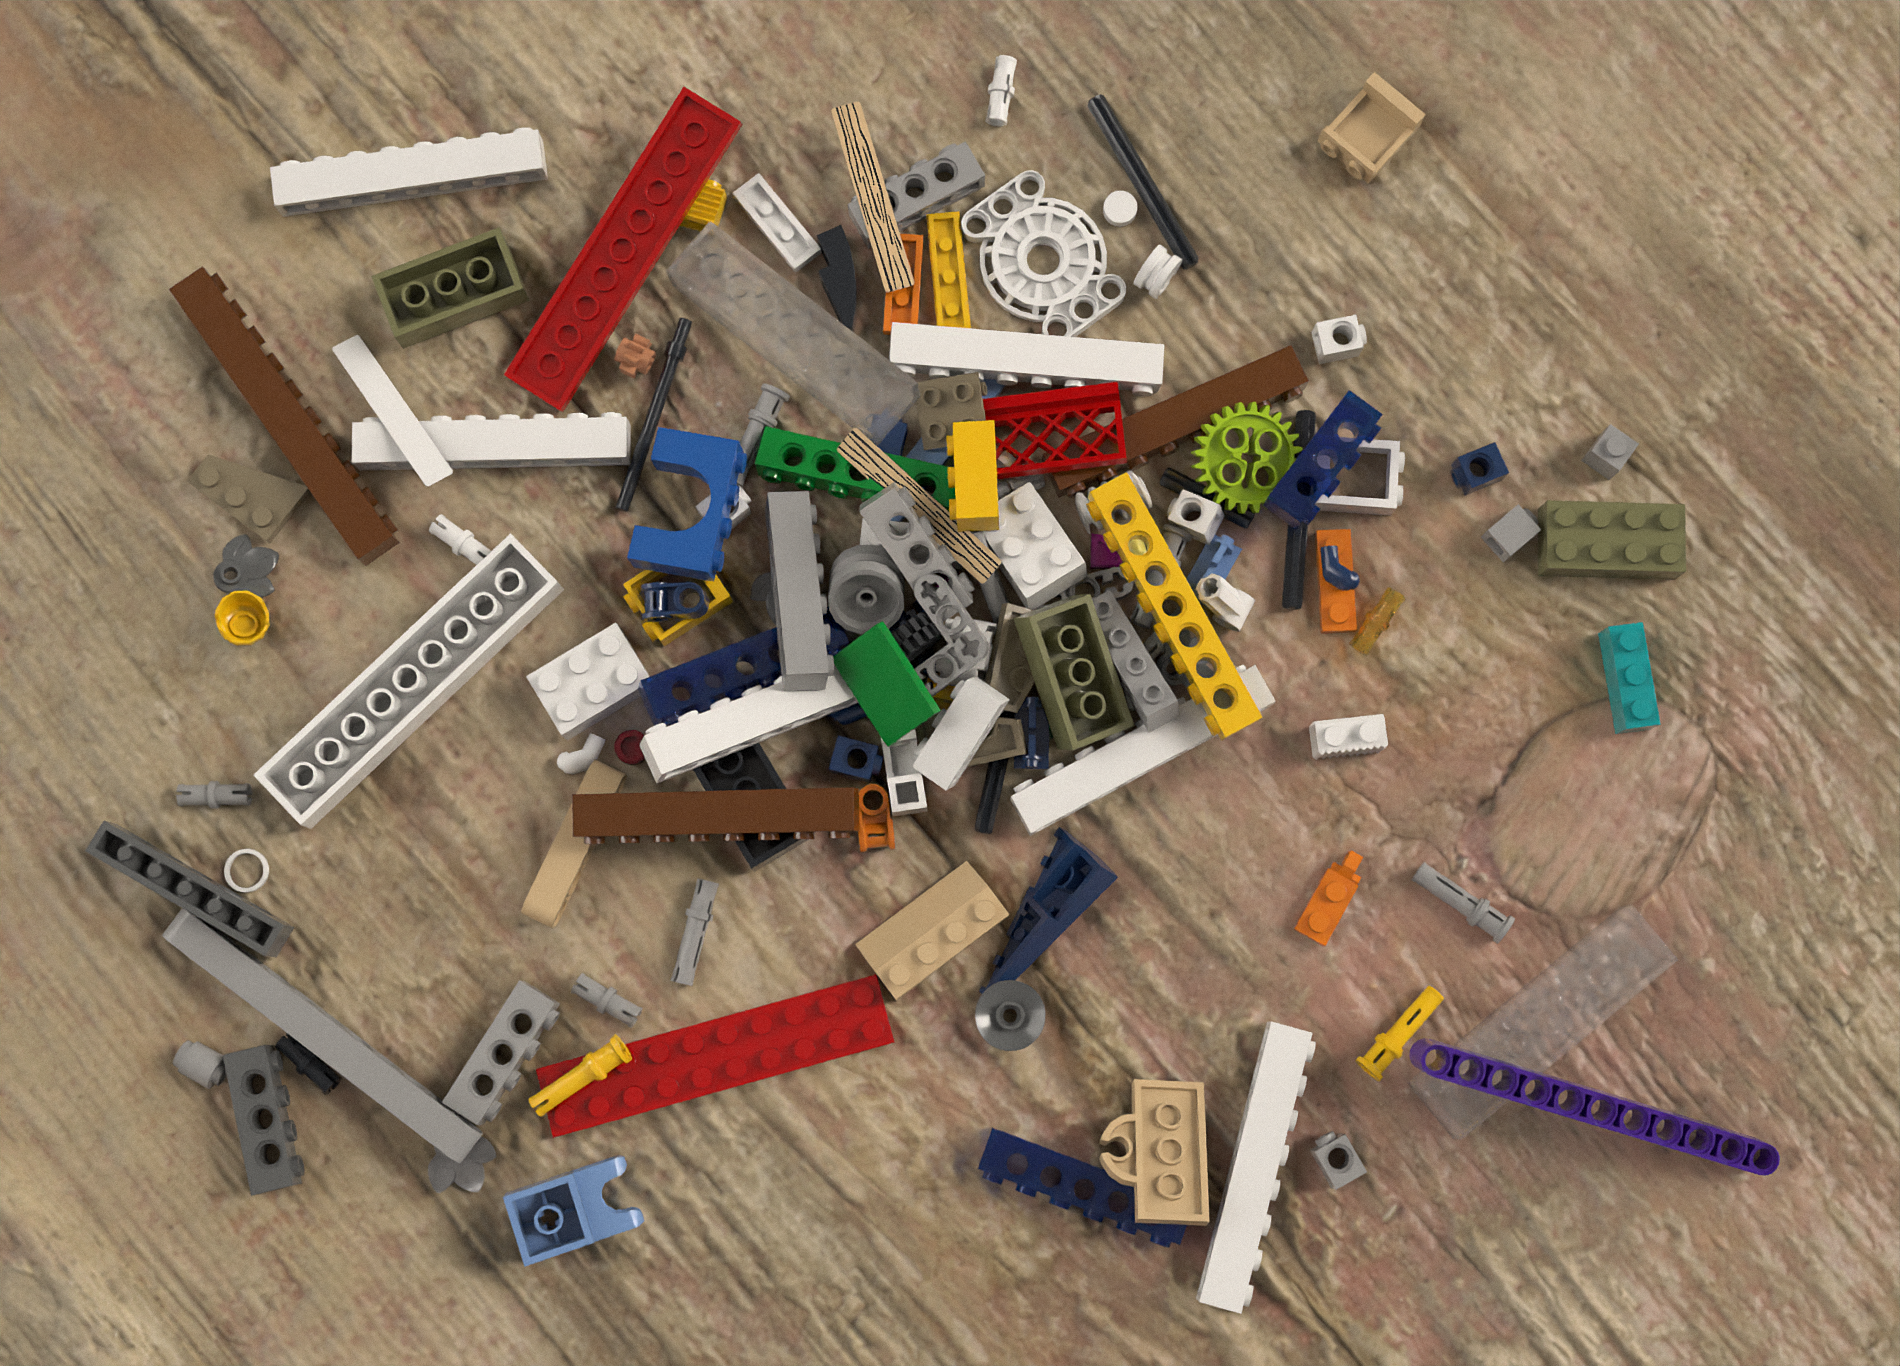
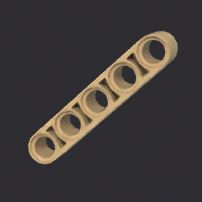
M595 759L588 768L576 794L621 793L627 779V773ZM572 804L521 910L522 915L552 929L560 921L596 844H584V837H573Z

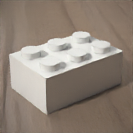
M1030 482L998 501L999 530L984 531L983 533L989 549L1001 559L1000 570L1027 609H1036L1087 577L1084 559Z
M617 623L612 624L526 676L558 731L566 740L573 738L656 687Z

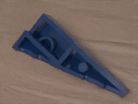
M1061 827L1054 834L1057 841L1050 856L1044 855L1040 863L1043 870L1035 887L1029 886L1006 935L1010 939L1002 956L996 955L992 964L996 968L987 987L981 986L979 990L981 994L997 982L1016 980L1118 878L1101 858Z

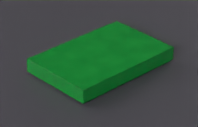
M883 621L874 625L833 656L834 665L887 747L893 745L941 711Z

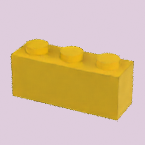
M994 420L953 422V435H946L947 456H954V467H948L949 488H955L956 499H949L950 520H957L958 532L999 530Z

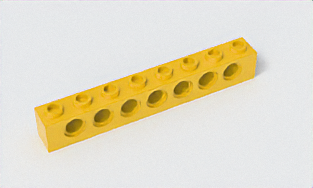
M1126 472L1090 491L1088 496L1090 502L1086 504V507L1095 522L1101 521L1106 530L1103 538L1112 553L1117 551L1123 563L1119 566L1128 583L1134 581L1140 593L1136 597L1145 613L1151 612L1157 624L1153 625L1158 639L1162 644L1167 642L1173 652L1170 659L1179 675L1184 673L1191 684L1187 687L1190 697L1196 705L1202 704L1208 716L1204 717V721L1213 736L1218 734L1222 741L1263 718L1128 473ZM1122 509L1129 514L1130 522L1124 525L1117 524L1113 521L1111 513ZM1135 539L1141 540L1145 543L1147 552L1143 555H1135L1129 550L1128 543ZM1149 570L1159 571L1163 576V583L1158 586L1149 584L1145 578V573ZM1166 600L1177 602L1180 607V614L1168 616L1162 609V603ZM1189 630L1196 635L1197 644L1194 647L1184 646L1179 640L1181 631ZM1207 661L1211 663L1214 668L1213 676L1210 678L1201 677L1196 670L1197 662ZM1223 691L1229 695L1231 699L1229 708L1221 709L1215 705L1213 701L1215 692Z

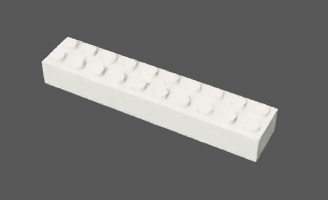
M510 533L266 762L254 776L300 825L312 829L564 590L563 587Z

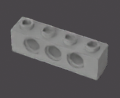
M966 141L958 146L956 144L948 145L939 152V156L929 161L927 159L920 160L910 167L909 172L899 177L898 175H893L884 180L890 203L894 206L893 213L899 232L926 218V214H934L985 187V174ZM941 172H948L953 178L950 181L941 182L936 176ZM915 187L920 188L924 192L917 198L906 194L909 189ZM855 195L851 202L847 204L848 214L869 249L872 247L857 196Z
M893 482L860 504L859 512L913 590L916 581L920 577L943 573L948 577L949 581L947 584L964 608L973 603L971 591L974 590V586L964 572L961 574L956 572L951 564L955 562L953 555L945 544L939 546L932 535L936 532L925 515L919 518L912 508L916 502L905 486L899 489L897 484ZM901 515L906 517L910 524L905 530L898 531L891 527L890 520L895 516ZM916 544H922L928 548L929 554L923 559H916L910 554L909 550ZM928 582L925 583L927 590L923 593L924 596H932L939 604L932 607L935 612L940 606L950 602L948 597L945 600H940L935 591L939 587H935ZM953 608L946 610L942 616V621L944 622L958 613V611Z
M1111 590L1093 598L1092 600L1120 684L1148 732L1150 733L1180 717L1178 700Z
M519 980L442 1103L476 1125H483L486 1120L492 1122L502 1107V1104L498 1101L505 1090L511 1092L522 1075L518 1070L525 1059L530 1061L541 1045L537 1041L544 1029L549 1031L557 1021L560 1013L556 1010L560 1003L529 983ZM522 1014H527L532 1020V1027L526 1034H521L516 1029V1020ZM503 1044L510 1046L513 1052L511 1061L505 1065L501 1064L496 1056L498 1048ZM483 1075H488L493 1081V1089L487 1095L480 1093L477 1087L478 1080Z

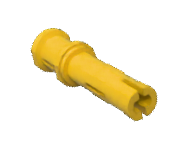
M1428 985L1387 1033L1378 1034L1375 1037L1376 1042L1363 1057H1357L1355 1062L1370 1077L1380 1082L1383 1078L1382 1073L1394 1059L1402 1057V1047L1439 1006L1444 997L1436 989ZM1417 1012H1419L1418 1016L1411 1022V1024L1407 1025L1411 1018ZM1381 1053H1384V1054L1381 1056V1058H1380L1376 1063H1374V1061L1377 1059V1057H1378Z
M616 1034L610 1038V1042L594 1053L588 1052L583 1057V1062L534 1096L529 1097L528 1100L531 1107L537 1106L535 1112L538 1116L542 1117L549 1110L593 1080L602 1081L607 1077L609 1071L623 1062L627 1064L632 1060L628 1048Z

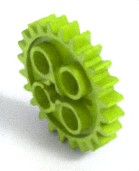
M1239 402L1235 403L1234 413L1229 406H1225L1222 408L1223 418L1216 413L1211 414L1210 418L1214 425L1202 424L1200 426L1206 433V436L1194 438L1197 443L1202 445L1201 449L1191 451L1192 455L1200 457V462L1191 466L1192 469H1201L1202 474L1195 481H1206L1208 485L1202 493L1209 494L1215 492L1213 502L1219 504L1225 500V510L1227 511L1232 510L1235 504H1237L1239 514L1246 512L1248 504L1253 513H1259L1260 503L1265 509L1273 508L1271 498L1277 502H1283L1284 497L1281 490L1293 491L1292 485L1288 482L1289 479L1300 478V475L1293 471V467L1303 465V462L1295 459L1294 454L1301 452L1303 447L1293 446L1292 444L1299 437V434L1288 435L1287 430L1292 424L1291 421L1280 424L1279 420L1282 413L1276 412L1269 416V405H1264L1258 412L1256 402H1250L1247 410H1245L1243 403ZM1249 427L1252 428L1250 439L1247 433ZM1229 430L1235 431L1239 437L1238 445L1235 448H1231L1226 443L1225 437ZM1263 433L1267 434L1272 440V446L1268 452L1262 450L1259 445V439ZM1242 453L1253 456V461L1247 463V461L1241 460ZM1226 464H1230L1235 470V478L1230 483L1224 480L1222 476V470ZM1260 467L1264 468L1268 473V482L1264 486H1261L1256 481L1255 475ZM1244 477H1246L1247 487L1245 489L1242 487V481L1244 480Z

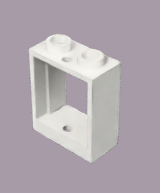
M1317 436L1314 441L1309 510L1391 516L1397 509V506L1402 505L1403 486L1398 485V472L1402 473L1404 470L1405 453L1399 452L1400 441ZM1331 450L1387 454L1385 499L1328 495Z

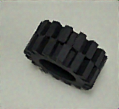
M925 611L917 614L914 618L912 617L907 623L902 624L898 627L899 629L891 633L910 663H913L920 655L922 656L926 653L925 651L932 648L942 637V634Z

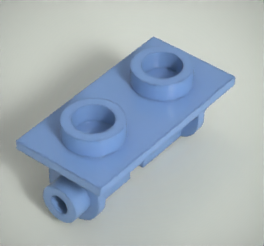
M1215 535L1210 545L1205 544L1186 580L1197 599L1199 594L1196 587L1200 579L1208 577L1211 573L1226 579L1242 549L1233 544L1234 540L1231 537Z

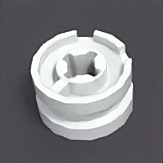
M1158 245L1141 267L1133 284L1140 289L1145 287L1149 290V295L1157 299L1158 295H1161L1170 283L1169 281L1172 276L1176 274L1183 259L1177 255H1169L1165 247Z

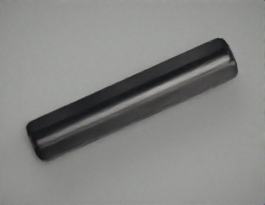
M1171 467L1164 471L1160 479L1161 486L1179 495L1184 489L1213 501L1216 494L1215 492L1203 494L1202 492L1206 487L1204 484L1196 482L1194 479ZM1225 500L1219 503L1224 513V518L1244 529L1250 526L1255 517V513L1248 507L1245 513L1239 514L1237 504H1235L1232 510L1227 511L1225 510Z

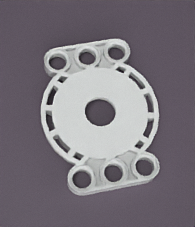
M1033 170L1024 171L967 211L961 221V231L964 238L968 241L982 243L980 248V271L983 282L991 297L1004 310L1021 319L1043 322V335H1049L1047 328L1051 323L1060 322L1067 329L1064 336L1076 337L1123 302L1126 294V284L1118 275L1105 274L1107 251L1103 236L1095 222L1083 210L1069 202L1055 198H1042L1045 191V181L1042 175ZM1026 180H1033L1038 183L1039 191L1034 195H1026L1020 189L1021 184ZM999 199H1006L1011 202L1013 208L1008 214L1001 215L994 210V203ZM979 218L985 222L986 228L983 232L974 234L967 229L966 225L971 219ZM1081 219L1090 227L1093 234L1089 233L1086 226L1080 221ZM988 242H994L992 246L987 247ZM1095 244H1098L1100 248L1101 263L1095 260ZM1039 245L1052 247L1059 256L1057 269L1048 275L1034 273L1027 264L1028 253ZM985 256L992 257L991 267L993 272L989 276L985 267ZM1093 271H1094V272H1100V274H1099V275H1093ZM997 282L1001 291L1007 296L1005 301L996 293L992 284ZM1107 283L1116 284L1120 289V295L1115 299L1105 298L1101 293V288ZM1015 302L1024 308L1031 309L1032 314L1020 311L1011 305ZM1082 302L1090 304L1093 308L1092 316L1087 319L1079 318L1074 312L1077 304ZM1039 311H1047V314L1039 315Z

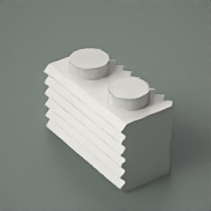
M1383 714L1314 721L1309 726L1312 756L1316 760L1320 757L1324 759L1326 757L1332 758L1333 756L1338 758L1340 755L1345 757L1347 754L1350 756L1356 754L1358 756L1360 753L1364 755L1368 752L1372 754L1375 751L1379 753L1388 745Z

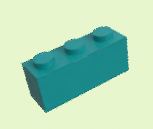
M1643 622L1608 626L1599 632L1598 636L1615 734L1655 728L1661 725Z

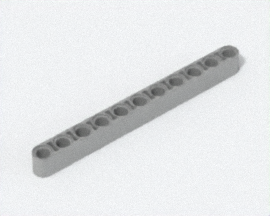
M182 908L162 934L173 946L452 1160L462 1163L482 1136V1131L474 1124L443 1104L440 1098L218 928Z

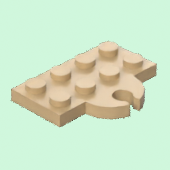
M1134 1079L1132 1082V1114L1121 1115L1110 1122L1099 1141V1144L1105 1146L1113 1141L1122 1143L1126 1148V1155L1115 1157L1109 1152L1101 1153L1099 1157L1101 1165L1111 1178L1120 1184L1134 1187L1135 1223L1207 1226L1209 1223L1204 1083Z

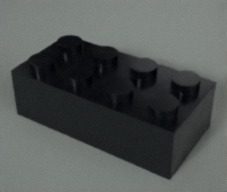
M760 743L693 769L705 791L786 789ZM758 833L744 834V841L735 842L750 868L755 872L809 839H793V833H779V840H758Z

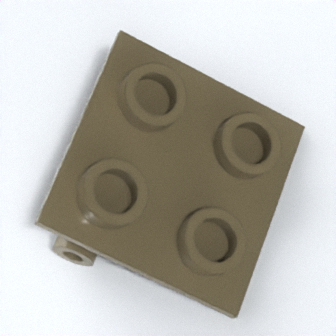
M979 372L913 383L924 450L947 447L946 435H953V422L986 421L982 396H986L988 390L986 383L980 382Z

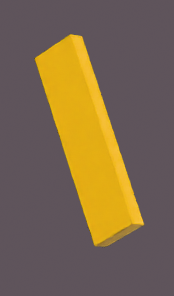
M960 212L926 214L936 326L971 329Z

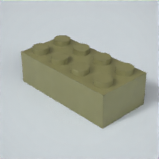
M499 227L371 276L394 338L403 349L530 301L507 240Z
M1547 500L1538 508V526L1541 529L1538 532V576L1675 580L1686 572L1685 504Z
M1091 594L1073 595L1013 618L1057 749L1076 750L1134 726Z

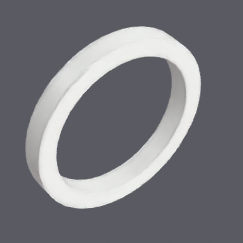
M252 849L238 850L228 858L225 864V879L237 891L245 893L256 891L264 885L268 878V862L258 851ZM242 854L257 856L263 865L262 878L256 885L249 888L237 886L230 876V868L233 861Z

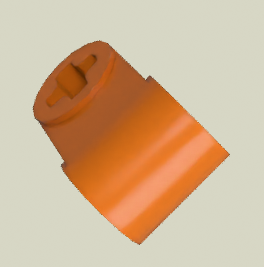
M876 784L867 785L859 792L858 834L861 853L866 852L867 848L889 847L890 850L895 849L893 819L890 814L888 794L883 787ZM877 791L883 796V804L879 809L869 810L864 806V797L868 792ZM872 834H885L884 836L868 837Z

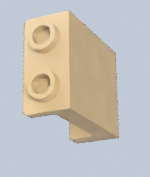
M1374 72L1366 80L1363 89L1329 126L1326 125L1317 142L1320 143L1321 149L1329 157H1337L1346 165L1347 171L1353 177L1363 179L1369 183L1420 127L1426 114Z

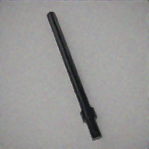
M679 318L673 339L667 343L664 352L666 359L615 506L620 511H629L678 363L683 362L687 351L685 343L692 321L686 318Z

